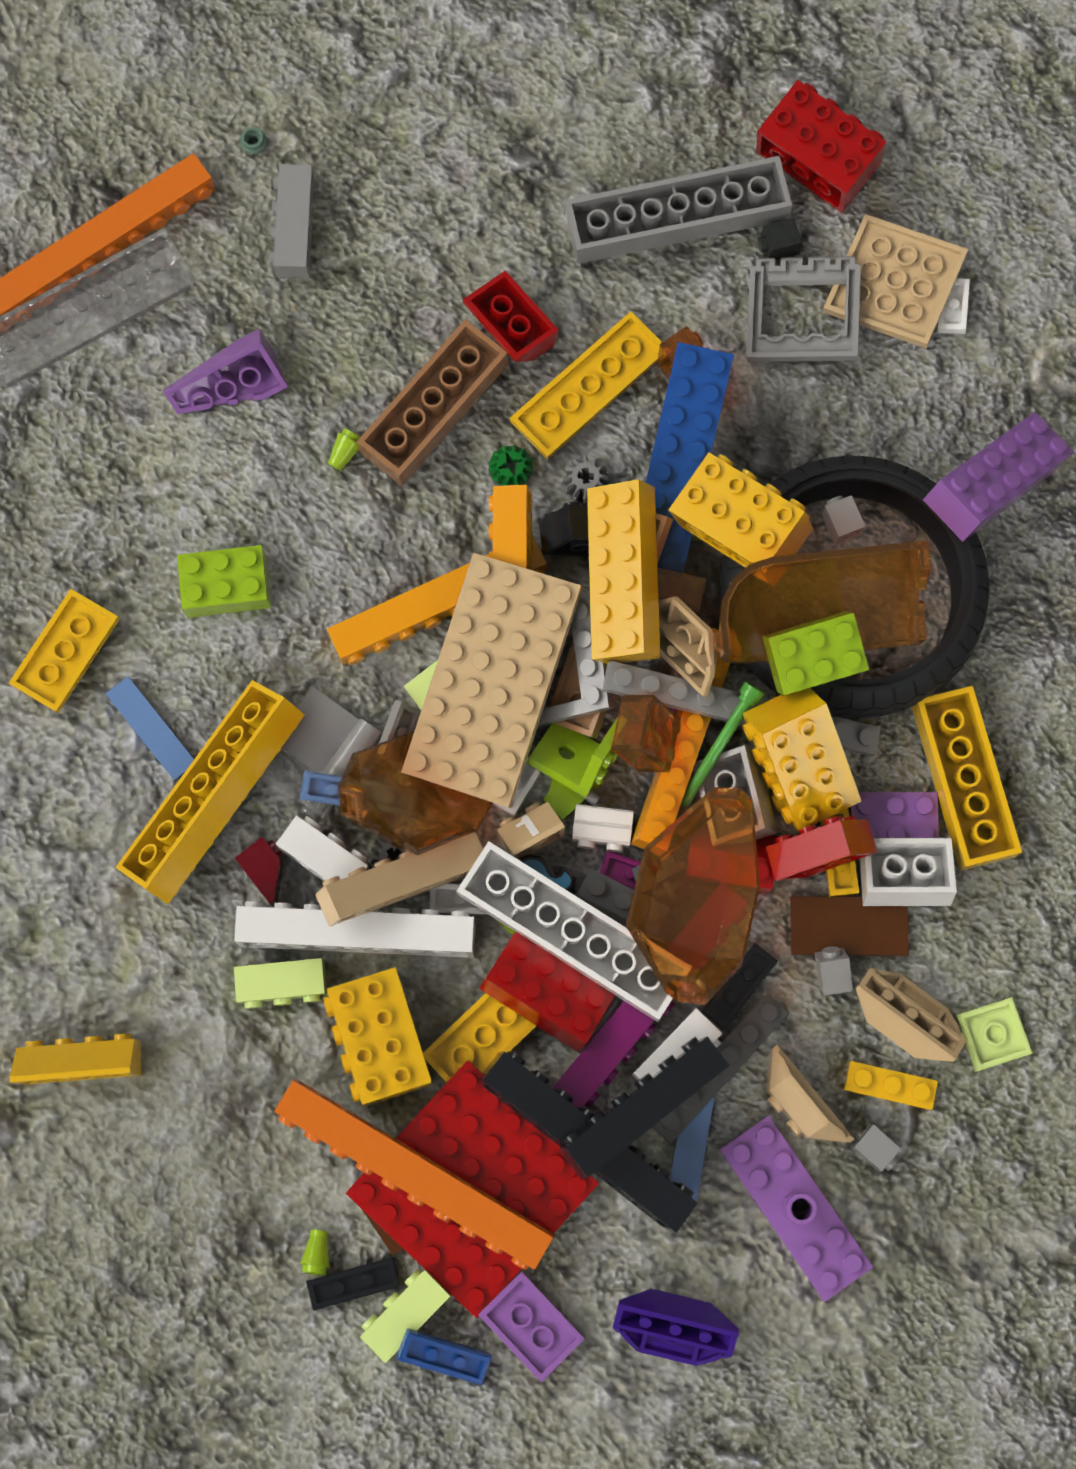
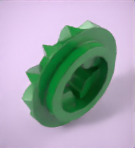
M515 444L512 446L503 445L500 449L493 452L489 461V473L492 479L500 486L524 485L530 479L533 472L532 458L526 449H522ZM507 457L513 463H519L515 466V475H513L509 468H503L507 465Z

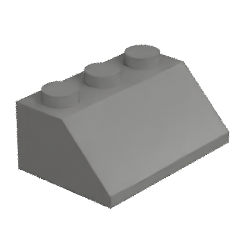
M746 745L721 753L699 789L712 846L751 842L778 833L768 790L761 776V773H763L762 766L756 762L752 753L753 748ZM703 760L695 762V773L697 772Z

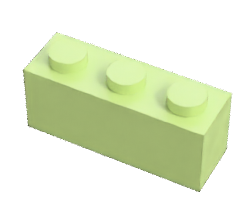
M322 958L234 967L236 1002L244 1004L245 1009L261 1008L262 1002L274 1001V1006L292 1004L291 999L303 998V1003L321 1001L320 996H327L325 960Z
M426 1269L422 1273L416 1270L404 1282L408 1286L401 1295L395 1291L383 1304L386 1310L379 1317L373 1314L361 1326L365 1332L360 1338L384 1363L399 1350L406 1329L409 1328L417 1331L451 1296Z

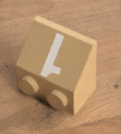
M540 802L534 803L525 809V815L517 819L515 816H511L500 823L501 828L497 830L498 835L508 853L516 859L529 854L532 855L565 836V826L548 802L543 805Z

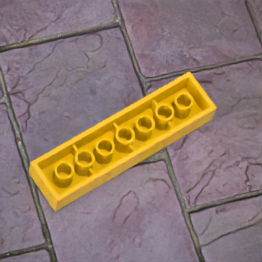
M252 680L115 868L160 900L169 904L190 873L196 868L203 855L212 846L224 826L230 821L242 801L245 800L255 783L264 774L266 768L276 754L279 753L289 736L297 728L305 714L285 697Z

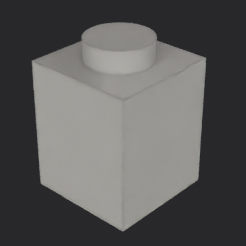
M852 495L844 499L842 496L830 499L826 503L827 505L824 507L821 515L834 544L837 545L861 536L866 526Z
M831 946L824 948L821 952H815L818 985L823 995L853 991L850 960L844 948Z
M874 1124L869 1125L850 1147L877 1172H882L884 1169L889 1171L900 1159L897 1153L901 1148Z

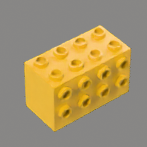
M709 452L671 505L669 511L681 528L774 586L813 530L809 521L810 516L804 511L806 508L800 502L792 498L790 501H787L780 496L782 493L768 483L766 486L756 482L758 478L750 471L743 469L740 472L732 467L734 463L724 455L719 454L716 457Z
M811 688L787 695L781 694L742 713L746 724L742 725L748 740H753L755 746L752 749L753 756L758 765L762 764L764 772L761 773L766 787L768 789L771 788L773 796L770 797L771 803L777 813L781 812L787 824L792 823L799 831L861 802L828 706Z
M396 967L327 989V997L323 998V1003L328 1018L334 1016L336 1025L332 1026V1033L336 1046L342 1045L345 1054L340 1055L345 1075L351 1073L354 1083L349 1084L354 1103L360 1102L361 1108L430 1086L432 1081Z

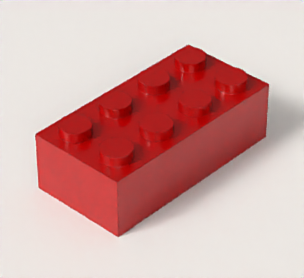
M516 931L479 987L480 990L576 1052H579L587 1044L615 997L614 994Z

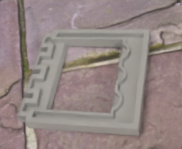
M836 256L835 265H831V257H808V265H803V257L781 258L780 266H776V258H756V266H750L747 362L858 360L861 264H856V256ZM846 284L845 333H838L837 335L810 333L809 336H796L795 334L768 336L767 334H762L764 286Z
M590 596L579 599L571 623L581 699L544 708L538 727L614 709L612 693L602 691L607 664L592 660Z

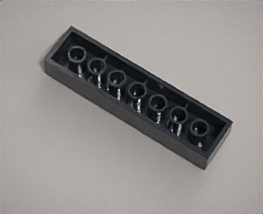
M499 1052L477 1080L480 1085L559 1147H563L566 1144L563 1139L577 1128L582 1132L590 1126L587 1120L594 1115L585 1107L576 1108L571 1104L574 1099L560 1088L553 1090L547 1085L550 1080L536 1069L535 1071H529L523 1065L526 1061L515 1052ZM633 1145L626 1147L594 1173L665 1230L674 1233L679 1231L698 1204V1202L691 1198L694 1195L693 1191L680 1182L678 1184L675 1181L672 1183L667 1178L670 1174L656 1163L654 1165L645 1162L643 1159L646 1155Z

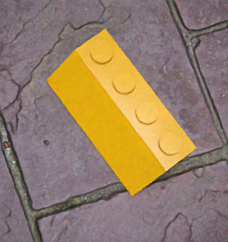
M132 1034L114 1035V1040L102 1041V1036L84 1037L83 1043H73V1038L55 1039V1045L45 1046L44 1041L25 1042L26 1047L16 1048L10 1072V1083L27 1085L142 1076L141 1042L138 1039H132Z

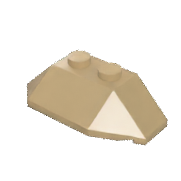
M677 596L659 600L660 655L700 695L706 697L715 675L719 651L714 632Z
M870 968L856 988L866 1021L911 1056L919 1059L948 1062L956 1060L967 1041L965 1035L960 1032L956 1020L948 1008L904 975Z
M777 1044L771 1048L766 1090L770 1097L767 1100L777 1113L783 1111L788 1117L789 1121L786 1124L797 1137L802 1135L808 1139L843 1143L853 1141L854 1137L813 1089L780 1046Z

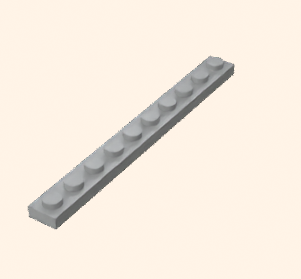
M614 661L607 663L602 690L723 721L729 720L741 700L739 699L741 693L711 686L708 696L703 697L683 678ZM762 698V700L760 701V703H757V702H756V704L754 705V707H756V706H758V705H760V704H762V703H764V702H767V701H769V700ZM832 717L843 750L870 757L877 755L880 727ZM744 718L742 719L739 725L746 724Z

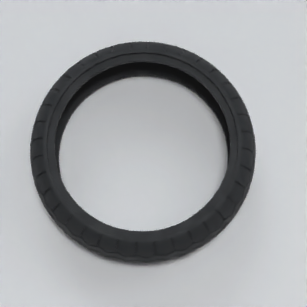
M854 455L828 457L796 467L772 481L770 485L782 493L780 495L787 501H790L791 498L795 499L804 507L837 496L846 498L852 495L853 498L875 501L901 512L914 521L935 544L943 559L949 577L951 591L949 619L943 637L936 649L914 666L890 676L862 680L840 678L810 687L827 704L831 716L851 719L885 716L915 706L924 698L934 695L943 688L964 666L979 640L988 609L989 576L985 554L977 533L975 532L962 542L923 501L935 487L936 483L921 473L899 463L876 457ZM723 554L719 591L721 609L727 631L736 646V650L749 669L769 689L781 695L776 690L762 639L763 635L772 632L764 621L757 603L754 573Z

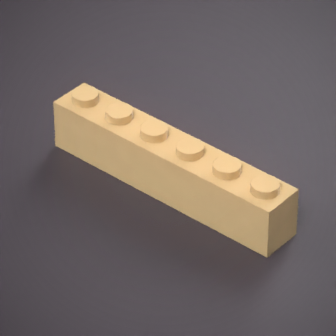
M460 832L449 837L446 843L440 844L439 840L424 846L423 851L416 853L415 849L399 855L398 860L391 862L390 858H386L375 863L374 868L367 871L365 867H361L350 872L347 878L340 880L339 876H335L322 883L324 887L315 895L329 927L466 877L483 851L476 832L468 835Z

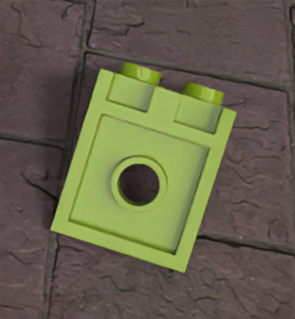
M619 715L600 744L582 733L553 723L529 756L527 764L587 798L595 782L599 785L601 784L608 772L607 768L610 764L613 765L621 752L620 748L628 737V734L624 731L629 721ZM569 751L573 758L565 759L559 752Z

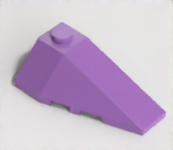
M258 329L221 350L165 388L163 393L177 414L210 409L212 406L229 403V405L238 404V401L254 399V401L263 400L287 388L288 384L273 349L262 331Z

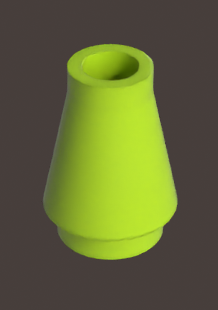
M346 428L341 433L338 432L327 464L342 471L344 466L359 451L357 441L360 436Z
M310 1230V1237L300 1262L302 1273L317 1276L326 1275V1269L330 1268L327 1231Z

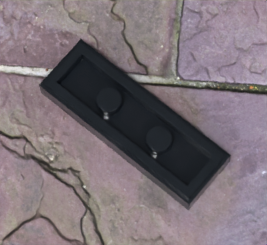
M754 943L701 1013L722 1030H725L778 960Z
M394 1256L306 1281L313 1311L401 1287Z

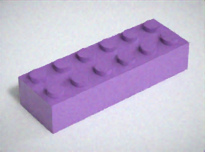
M1034 412L942 478L923 501L963 542L1053 474L1074 451L1052 430L1043 418Z

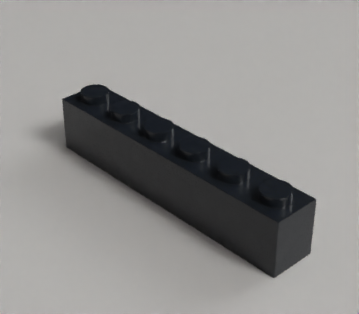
M696 1036L690 1039L681 1047L684 1051L676 1058L673 1055L667 1057L658 1065L661 1069L653 1076L650 1073L644 1075L635 1082L636 1090L629 1095L626 1091L621 1093L611 1101L614 1106L606 1113L602 1110L598 1111L587 1120L590 1126L582 1132L577 1128L563 1139L566 1144L559 1150L581 1180L589 1178L729 1067V1064L708 1036L699 1040Z

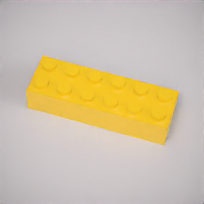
M637 479L588 488L592 660L607 664L609 661L627 663L660 658L655 487Z
M973 686L928 696L915 706H912L949 838L952 839V848L959 871L1014 858L1021 854L1022 849Z

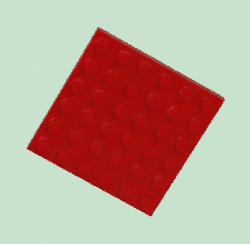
M467 1060L396 1139L554 1234L597 1187L599 1182L592 1175L587 1179L581 1180L559 1149L561 1147L480 1085L477 1080L482 1075V1072ZM374 1172L371 1175L363 1173L345 1194L426 1269L476 1319L479 1317L478 1314L522 1269L511 1261L513 1256L504 1251L501 1254L492 1251L485 1246L487 1242L485 1239L478 1235L475 1238H471L459 1230L461 1225L452 1219L449 1222H445L433 1214L435 1209L424 1203L423 1207L410 1201L407 1198L409 1193L398 1188L397 1191L388 1188L381 1183L383 1179L381 1176Z

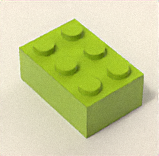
M262 545L177 555L181 607L187 618L271 608L267 558Z
M840 612L762 636L776 690L782 695L869 670L853 612Z

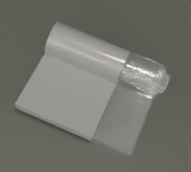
M312 687L297 707L305 716L261 777L303 806L301 811L315 820L317 816L323 819L332 805L300 800L304 771L353 778L381 739L382 733L365 720L356 718L319 690Z

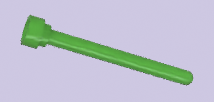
M745 681L739 690L741 693L739 699L741 700L687 786L681 802L682 806H689L744 718L742 713L748 711L750 706L754 707L756 702L760 703L765 695V692L753 684Z

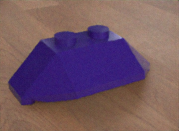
M649 1289L620 1299L613 1323V1329L620 1333L637 1352L694 1366L714 1362L721 1358L732 1357L739 1334V1328L712 1303L656 1289Z

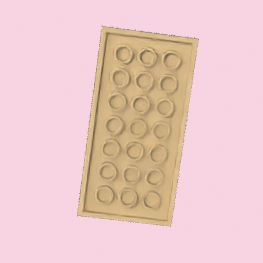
M473 553L410 743L402 773L511 808L583 586Z

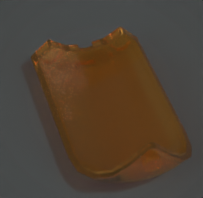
M928 540L776 556L751 563L732 579L721 601L719 632H713L714 649L720 650V658L723 662H766L768 657L762 639L763 635L844 611L854 613L864 651L920 645L927 640L925 602L919 601V592L926 589L927 579L932 571Z

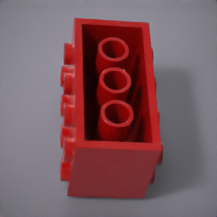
M797 80L758 129L756 153L765 159L780 156L784 173L843 213L881 165L886 141L878 131H870L863 126L858 117L853 114L848 115L840 110L839 105L835 101L820 96L811 84H803Z

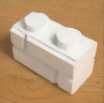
M576 804L572 842H577V847L584 849H594L595 845H604L607 851L623 852L624 848L630 847L634 811Z

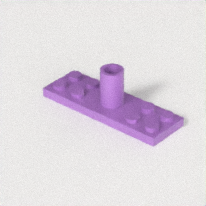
M766 1116L719 1149L823 1302H826L873 1268L769 1116ZM802 1200L805 1204V1212L800 1218H795L791 1211L792 1203Z

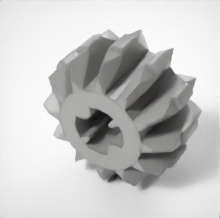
M585 455L583 463L574 458L572 460L573 467H565L564 472L566 476L562 477V484L567 485L565 487V494L573 493L572 500L574 502L582 497L583 503L586 505L588 504L587 489L604 486L609 483L610 478L605 475L607 472L606 466L598 467L599 460L597 458L592 463H588V457ZM582 477H588L589 483L584 484Z

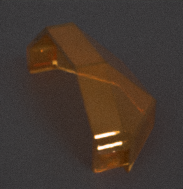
M414 731L352 753L338 785L341 815L396 848L420 855L477 831L493 802L402 773L401 771Z
M713 787L644 849L626 927L664 991L677 1002L706 1005L743 964L760 889L753 803L742 789Z

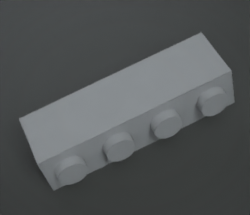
M279 164V174H274V191H277V200L272 201V214L276 216V225H271V241L275 243L274 250L269 252V265L274 267L277 277L309 278L315 181L312 165Z

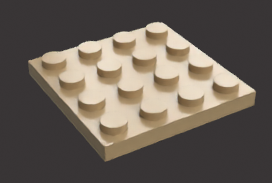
M865 214L847 256H856V264H861L859 325L927 349L968 255V249ZM846 284L833 285L823 307V313L845 320Z

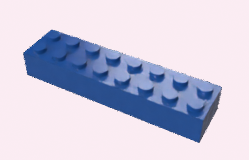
M681 342L677 343L646 483L655 487L656 513L673 519L657 564L658 574L682 580L692 534L679 526L670 513L669 508L706 455L712 452L734 354Z

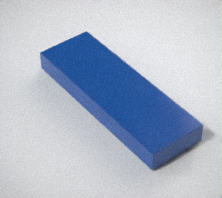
M407 1328L396 1358L401 1362L482 1385L492 1355L482 1350Z

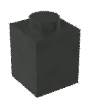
M795 218L763 225L761 236L758 237L760 252H765L766 258H776V260L798 255L802 245Z

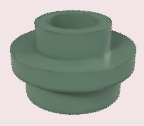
M250 127L241 134L240 145L243 151L248 154H259L266 148L267 138L262 130ZM252 140L258 141L256 144H249Z

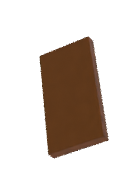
M791 896V956H815V952H821L826 947L835 946L844 948L848 956L907 957L909 956L908 906H863L862 897Z

